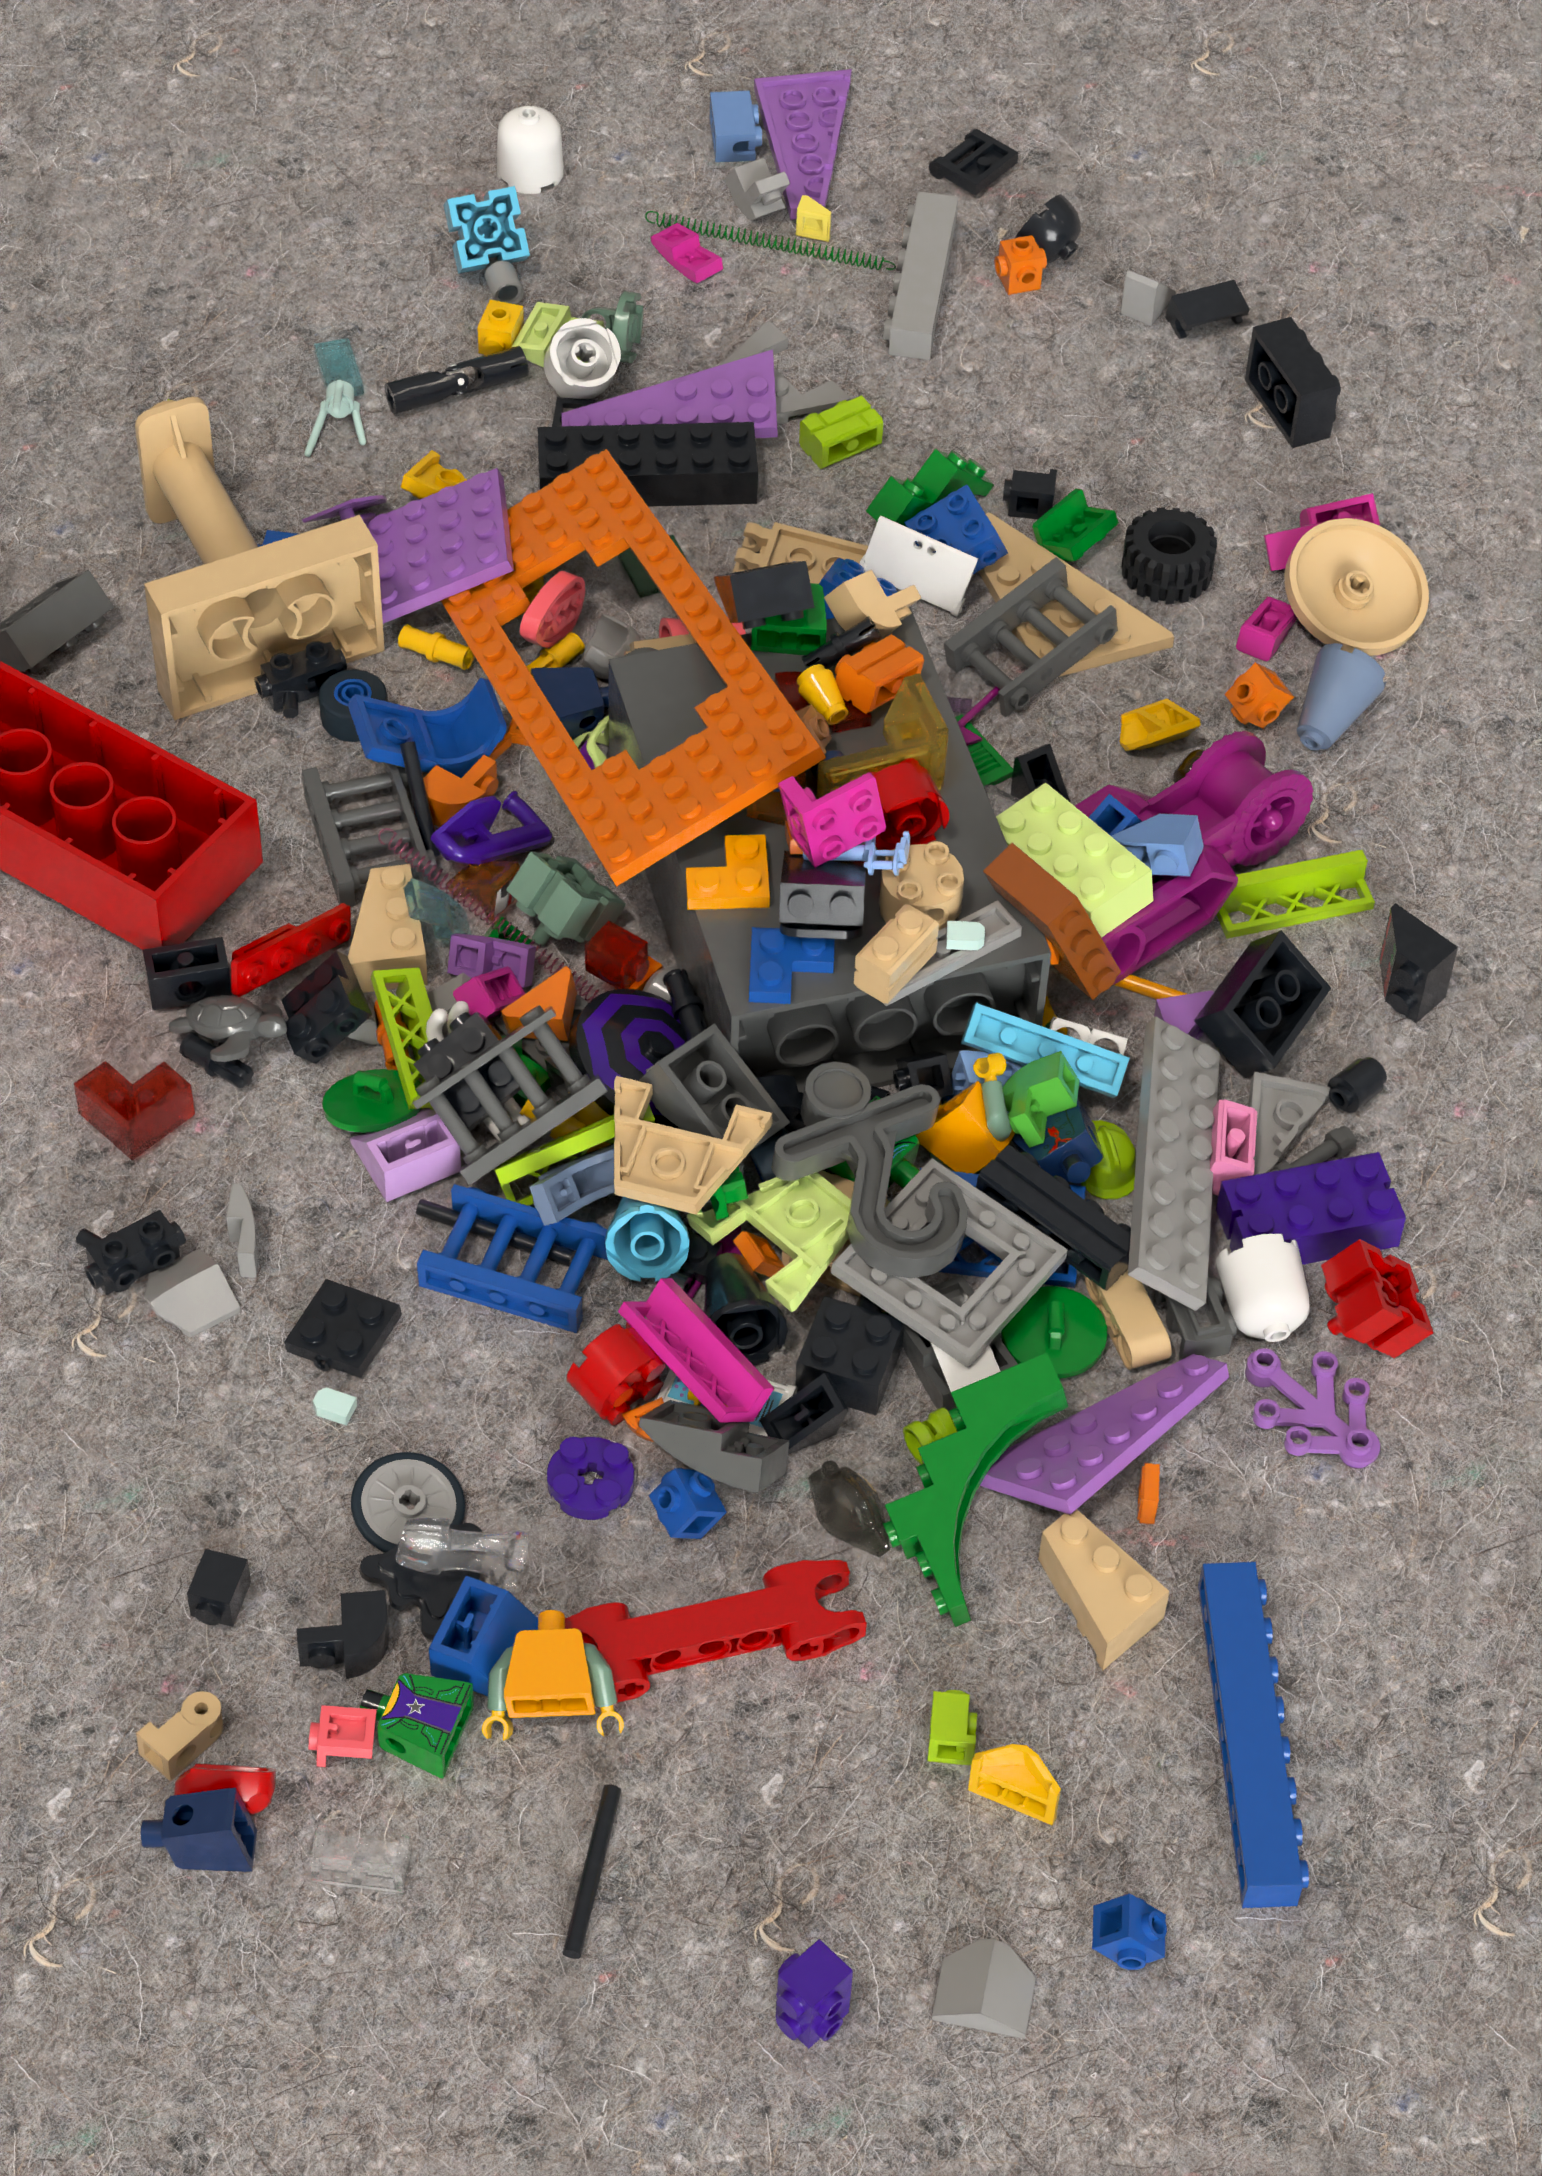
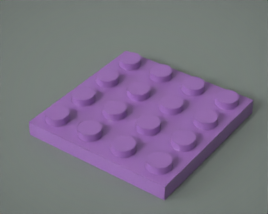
M498 468L486 473H479L469 480L452 487H445L435 494L420 500L411 501L405 506L386 514H379L366 525L378 544L383 624L514 571L504 478Z

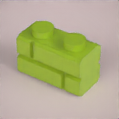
M862 395L849 401L842 400L834 407L820 413H811L804 420L800 421V447L808 456H811L813 462L820 469L882 443L883 419L874 408L871 409V405Z

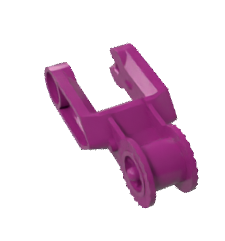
M1245 730L1242 732L1235 731L1232 734L1224 735L1221 740L1213 742L1211 747L1203 751L1201 757L1193 763L1191 770L1186 773L1184 778L1154 797L1133 789L1108 784L1075 805L1077 809L1089 818L1108 794H1110L1133 812L1141 821H1145L1158 814L1197 815L1204 848L1190 877L1152 875L1153 902L1102 937L1106 947L1121 970L1114 984L1120 982L1211 923L1238 883V877L1231 867L1237 863L1248 866L1267 861L1270 856L1276 855L1281 848L1288 845L1290 839L1297 834L1299 827L1305 822L1306 815L1310 812V804L1313 801L1311 781L1297 770H1283L1275 774L1265 767L1266 749L1264 743L1253 733Z

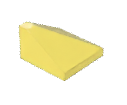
M802 195L797 207L796 236L829 242L831 211L809 196Z

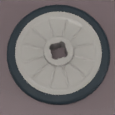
M399 1452L377 1459L363 1470L352 1490L351 1512L355 1525L362 1536L382 1552L392 1550L398 1545L403 1536L415 1527L437 1522L459 1525L463 1524L465 1517V1497L458 1479L444 1464L432 1457L419 1453ZM403 1500H409L414 1505V1509L410 1510L402 1504Z

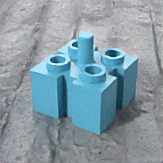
M515 186L488 191L482 202L476 203L475 195L471 194L447 199L443 207L449 233L458 231L459 240L452 246L458 274L485 269L489 264L490 258L497 257V261L515 263L525 261L530 256L524 228L515 229L514 220L521 214Z

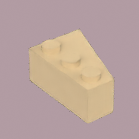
M410 864L370 869L348 954V959L363 993L374 991L371 981V975L374 970L419 967L424 985H428L426 952ZM385 983L386 990L397 989L399 983Z
M1077 1509L1071 1515L1064 1513L1042 1532L1038 1560L1063 1603H1067L1077 1620V1627L1083 1637H1087L1097 1654L1096 1660L1103 1671L1164 1619L1169 1590Z

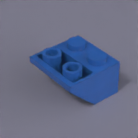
M465 1576L429 1647L431 1676L472 1683L474 1692L488 1696L490 1670L505 1649L514 1646L515 1637L518 1632L538 1630V1618L509 1591Z

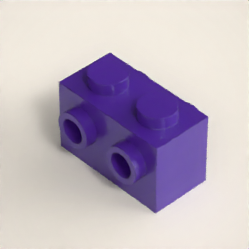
M820 1939L801 1955L798 1953L791 1955L778 1970L775 2014L777 2025L791 2040L798 2038L808 2049L820 2038L823 2041L830 2039L843 2023L842 2018L849 2013L853 1970Z

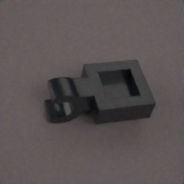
M689 1230L690 1244L687 1260L678 1272L671 1274L669 1277L686 1294L694 1280L705 1284L707 1265L713 1258L723 1252V1243L718 1241L712 1245L700 1234Z

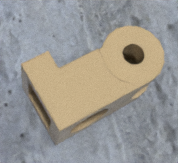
M195 1692L183 1701L181 1711H178L159 1729L149 1721L136 1733L139 1755L171 1782L222 1734L223 1720L219 1699L210 1692Z

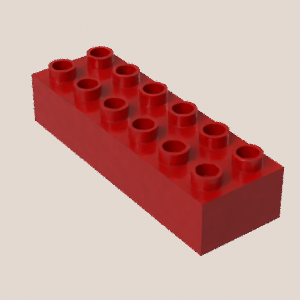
M0 661V870L142 950L184 943L263 863L257 800Z

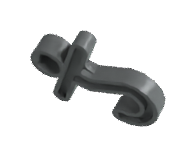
M829 1062L819 1065L810 1072L805 1082L800 1114L807 1127L783 1135L777 1140L771 1166L773 1173L781 1180L794 1181L846 1161L855 1177L846 1229L855 1252L869 1266L890 1276L917 1278L937 1273L952 1263L963 1244L967 1228L968 1206L961 1189L957 1185L946 1181L933 1185L930 1189L925 1209V1216L929 1225L920 1230H902L894 1226L887 1219L884 1208L895 1142L926 1131L934 1125L940 1104L939 1093L933 1087L921 1084L869 1103L871 1086L868 1078L860 1069L841 1062Z

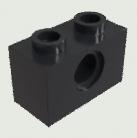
M223 937L143 949L146 978L153 1011L190 1005L213 996H232L229 965Z

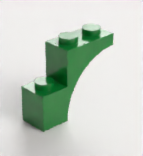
M935 448L913 480L907 477L903 481L890 476L868 506L866 512L877 522L881 515L906 526L904 522L966 484L974 495L987 496L994 484L984 476L987 470L975 460L970 458L967 461L953 450L947 454Z

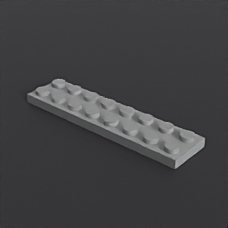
M1155 1016L1145 1025L1128 1275L1196 1311L1206 1303L1213 1185L1210 1159L1213 1151L1211 1146L1212 1124L1214 1123L1213 1108L1217 1104L1220 1052Z

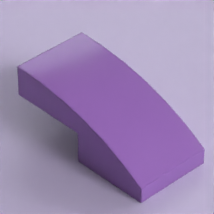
M455 933L451 935L447 973L457 976L464 973L473 978L508 966L513 971L521 987L525 988L532 985L536 946L492 937Z

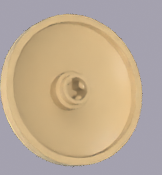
M1349 518L1323 522L1302 536L1292 550L1286 564L1284 583L1290 606L1301 624L1324 644H1343L1341 650L1350 653L1356 648L1369 656L1385 654L1405 644L1417 631L1426 616L1429 603V589L1426 575L1419 560L1399 537L1374 523Z

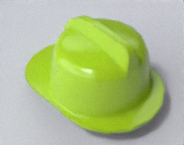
M1092 1120L1104 1158L1101 1162L1090 1168V1176L1080 1184L1081 1186H1086V1191L1091 1195L1101 1199L1117 1200L1128 1196L1134 1190L1135 1147L1126 1132L1117 1125L1103 1120Z

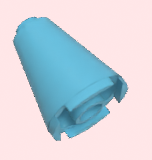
M626 1197L622 1198L605 1236L608 1261L618 1273L634 1281H641V1278H655V1281H659L661 1278H667L671 1274L678 1272L687 1260L689 1252V1233L677 1210Z

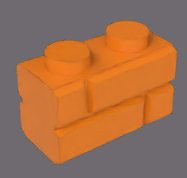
M891 634L878 642H872L864 646L862 651L853 656L849 654L844 655L836 665L835 680L842 698L847 702L851 700L853 706L867 714L918 685L924 657L912 647L906 648L903 641Z

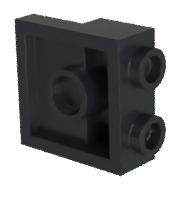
M335 951L281 999L289 1018L286 1021V1035L294 1055L315 1064L326 1057L330 1051L347 1036L356 1031L372 1015L348 956L338 951Z
M465 1012L451 1022L449 1028L452 1032L439 1042L437 1038H434L418 1050L417 1054L420 1056V1059L413 1065L425 1080L435 1075L439 1080H442L501 1040L502 1037L484 1015L476 1012L471 1016L469 1012ZM498 1055L478 1068V1071L502 1105L521 1090ZM464 1079L443 1092L469 1131H472L489 1117Z

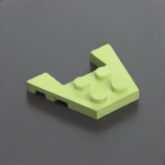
M816 1172L794 1181H784L775 1177L758 1184L760 1190L748 1194V1199L727 1204L729 1214L727 1218L717 1220L713 1209L704 1213L700 1209L697 1214H687L689 1225L712 1245L720 1241L742 1223L748 1221L794 1259L765 1281L768 1293L790 1312H793L799 1307L849 1239L846 1229L851 1199Z

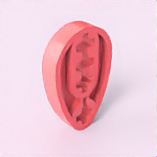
M560 571L542 587L525 612L520 625V636L530 643L551 648L566 637L569 632H572L584 602V579L566 571Z

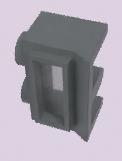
M1208 1274L1206 1303L1196 1311L1155 1290L1154 1298L1156 1303L1165 1301L1168 1303L1166 1313L1168 1330H1179L1181 1335L1179 1361L1192 1354L1202 1355L1206 1358L1229 1354L1232 1337L1237 1334V1326L1231 1312H1224L1220 1302L1223 1300V1292L1217 1277L1210 1278Z

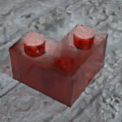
M104 1061L74 1083L79 1114L131 1160H134L195 1115L191 1084L166 1062H162L132 1084L108 1062Z

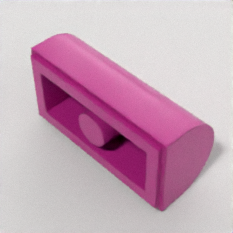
M1373 493L1304 509L1300 513V527L1343 518L1364 520L1380 526Z

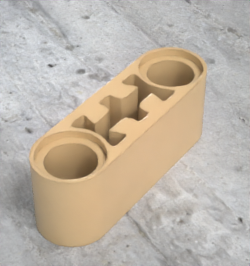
M1127 1270L1106 1291L1084 1275L1088 1294L1092 1302L1103 1314L1107 1325V1332L1128 1370L1171 1357L1172 1350L1168 1333L1142 1282L1129 1276Z

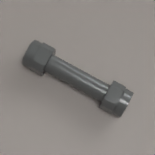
M1346 1126L1335 1128L1325 1135L1324 1143L1291 1164L1286 1161L1281 1162L1270 1172L1322 1163L1332 1156L1340 1159L1356 1146V1138Z

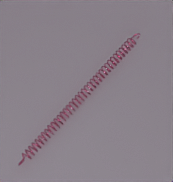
M384 828L380 831L378 838L381 844L385 845L380 839L381 833L384 830L393 832L394 835L388 844L389 850L394 849V854H400V859L406 858V863H411L412 868L417 867V872L423 871V876H428L429 881L434 880L435 885L440 884L441 890L446 889V894H451L453 899L457 898L458 903L463 902V907L469 906L470 912L475 911V916L480 915L482 921L486 920V925L492 924V929L498 928V934L504 933V938H509L511 941V937L518 929V926L513 929L510 935L505 937V933L512 925V922L507 925L505 930L499 932L501 925L506 921V917L501 921L500 925L494 928V923L501 913H498L495 919L488 923L489 917L495 911L494 908L486 918L482 919V915L489 907V904L479 914H476V911L483 903V900L478 903L476 908L470 910L472 903L477 899L478 895L474 896L472 901L465 906V901L472 891H469L466 897L459 901V897L465 891L466 886L461 889L457 896L453 897V893L459 887L460 882L455 885L452 891L447 892L448 887L455 878H452L448 885L442 888V883L449 876V873L443 877L441 882L436 884V879L443 872V869L439 870L436 877L430 879V875L437 868V864L433 866L428 874L424 875L425 869L432 861L429 860L422 870H418L419 865L425 860L426 856H423L419 863L413 866V862L419 856L420 851L408 862L407 858L413 852L414 847L409 850L406 856L401 857L409 842L403 846L400 852L396 853V848L401 844L403 838L399 839L395 847L390 848V844L397 833L390 828ZM521 931L518 937L513 941L517 942L518 939L523 935L524 931ZM528 935L522 943H525L529 939L530 935ZM539 944V945L537 946L536 952H537V951L539 950V948L541 947V944ZM547 948L544 949L541 955L535 960H538L539 965L544 964V969L550 968V974L558 972L565 962H562L556 971L551 972L554 964L558 961L559 957H557L554 960L552 965L546 968L547 961L552 957L553 953H551L543 963H540L541 957L547 951ZM580 975L576 980L575 986L577 982L582 978V975ZM585 980L582 986L579 989H577V991H579L580 996L585 995L586 1001L592 1000L600 990L597 989L594 995L587 999L589 991L594 986V984H592L589 987V989L581 995L582 988L586 985L588 980Z

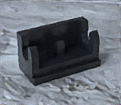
M1230 280L1171 296L1165 318L1167 322H1170L1177 337L1182 339L1187 337L1185 331L1192 330V327L1231 317L1235 324L1243 323L1242 316L1248 315L1250 309L1235 280Z

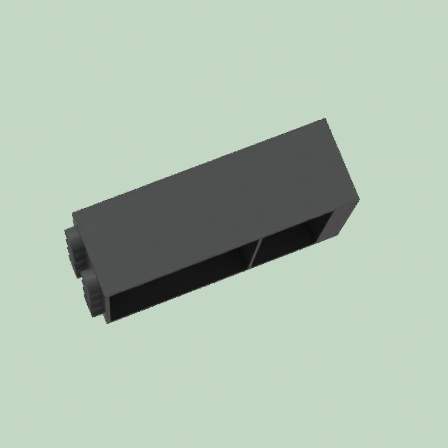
M913 612L901 620L902 625L887 636L894 635L905 643L906 648L910 646L923 655L924 664L918 685L867 714L853 706L851 700L848 702L844 700L848 715L837 724H828L829 734L832 738L825 747V750L842 752L855 779L868 772H878L888 766L899 764L908 758L918 760L919 764L930 773L949 809V822L945 829L941 825L934 833L935 841L947 845L949 853L956 857L963 868L964 886L961 913L959 918L957 917L954 921H958L998 900L1022 926L1020 937L885 1006L884 1003L860 990L854 984V972L857 970L855 968L856 955L886 924L881 916L879 906L882 869H875L873 875H868V869L866 868L863 935L854 939H835L833 973L792 972L790 1004L749 1002L752 927L780 928V882L784 850L789 851L785 838V821H787L780 792L772 791L645 869L677 967L681 971L685 969L688 972V978L695 995L702 999L704 1004L702 1013L708 1027L715 1023L756 1078L769 1075L795 1077L798 1091L804 1093L806 1078L810 1072L819 1065L829 1062L848 1063L860 1069L868 1078L870 1085L875 1087L894 1084L893 1070L898 1069L896 1059L931 1051L947 1054L949 1071L952 1073L959 1051H981L961 1044L973 1005L976 1003L1040 1026L1043 1023L1051 951L1044 934L1026 916L994 890L983 872L1008 845ZM835 618L826 619V643L831 640L830 636L835 632L839 634L845 632ZM752 633L741 635L751 649ZM696 643L661 650L650 647L638 648L623 657L609 659V758L627 750L638 769H641L654 758L664 755L685 742L690 736L706 729L694 707L704 702L710 695L727 688V686ZM752 651L795 712L810 705L798 693L797 678L804 670L811 667L804 665L801 658L803 655ZM836 665L829 668V670L832 671L834 678H836ZM811 768L796 776L795 780L802 789L810 788L816 799L823 796ZM726 835H765L770 908L687 910L686 868L726 867L724 849ZM877 856L876 861H885L886 856Z

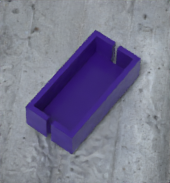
M1379 1152L1221 1181L1216 1212L1226 1239H1231L1229 1246L1231 1252L1243 1248L1242 1239L1261 1234H1282L1284 1242L1291 1243L1292 1240L1297 1241L1302 1265L1329 1260L1359 1239L1380 1250L1399 1247L1406 1220L1395 1189L1390 1188L1391 1180Z

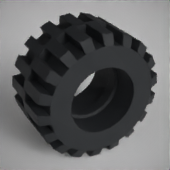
M1165 507L1157 508L1156 512L1151 510L1143 512V516L1134 518L1132 525H1129L1126 530L1121 565L1123 579H1127V585L1130 589H1137L1136 594L1141 597L1148 596L1150 601L1157 603L1158 600L1165 601V604H1174V601L1184 603L1189 601V597H1199L1202 590H1207L1212 580L1217 549V538L1214 537L1215 531L1212 527L1207 526V521L1202 517L1196 518L1195 513L1190 511L1185 513L1180 511V508L1166 510Z

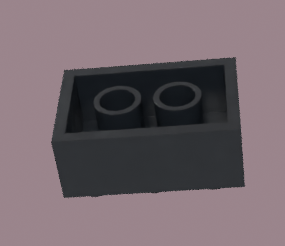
M1292 317L1253 327L1245 374L1246 383L1292 448L1330 438L1332 425L1336 419L1337 398L1341 392L1338 378L1332 375L1324 364L1321 354L1314 350L1307 339L1304 330L1299 329Z
M1280 930L1250 942L1194 1019V1022L1244 1078L1253 1076L1254 1072L1262 1073L1274 1069L1331 990V987L1283 931Z

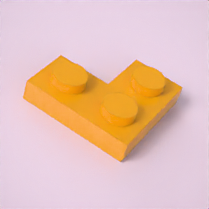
M726 835L724 840L726 867L686 868L687 910L770 908L765 835Z

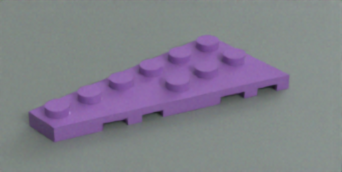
M1192 1354L1007 1448L991 1466L980 1486L1071 1515L1229 1378L1227 1363L1206 1358L1202 1355Z

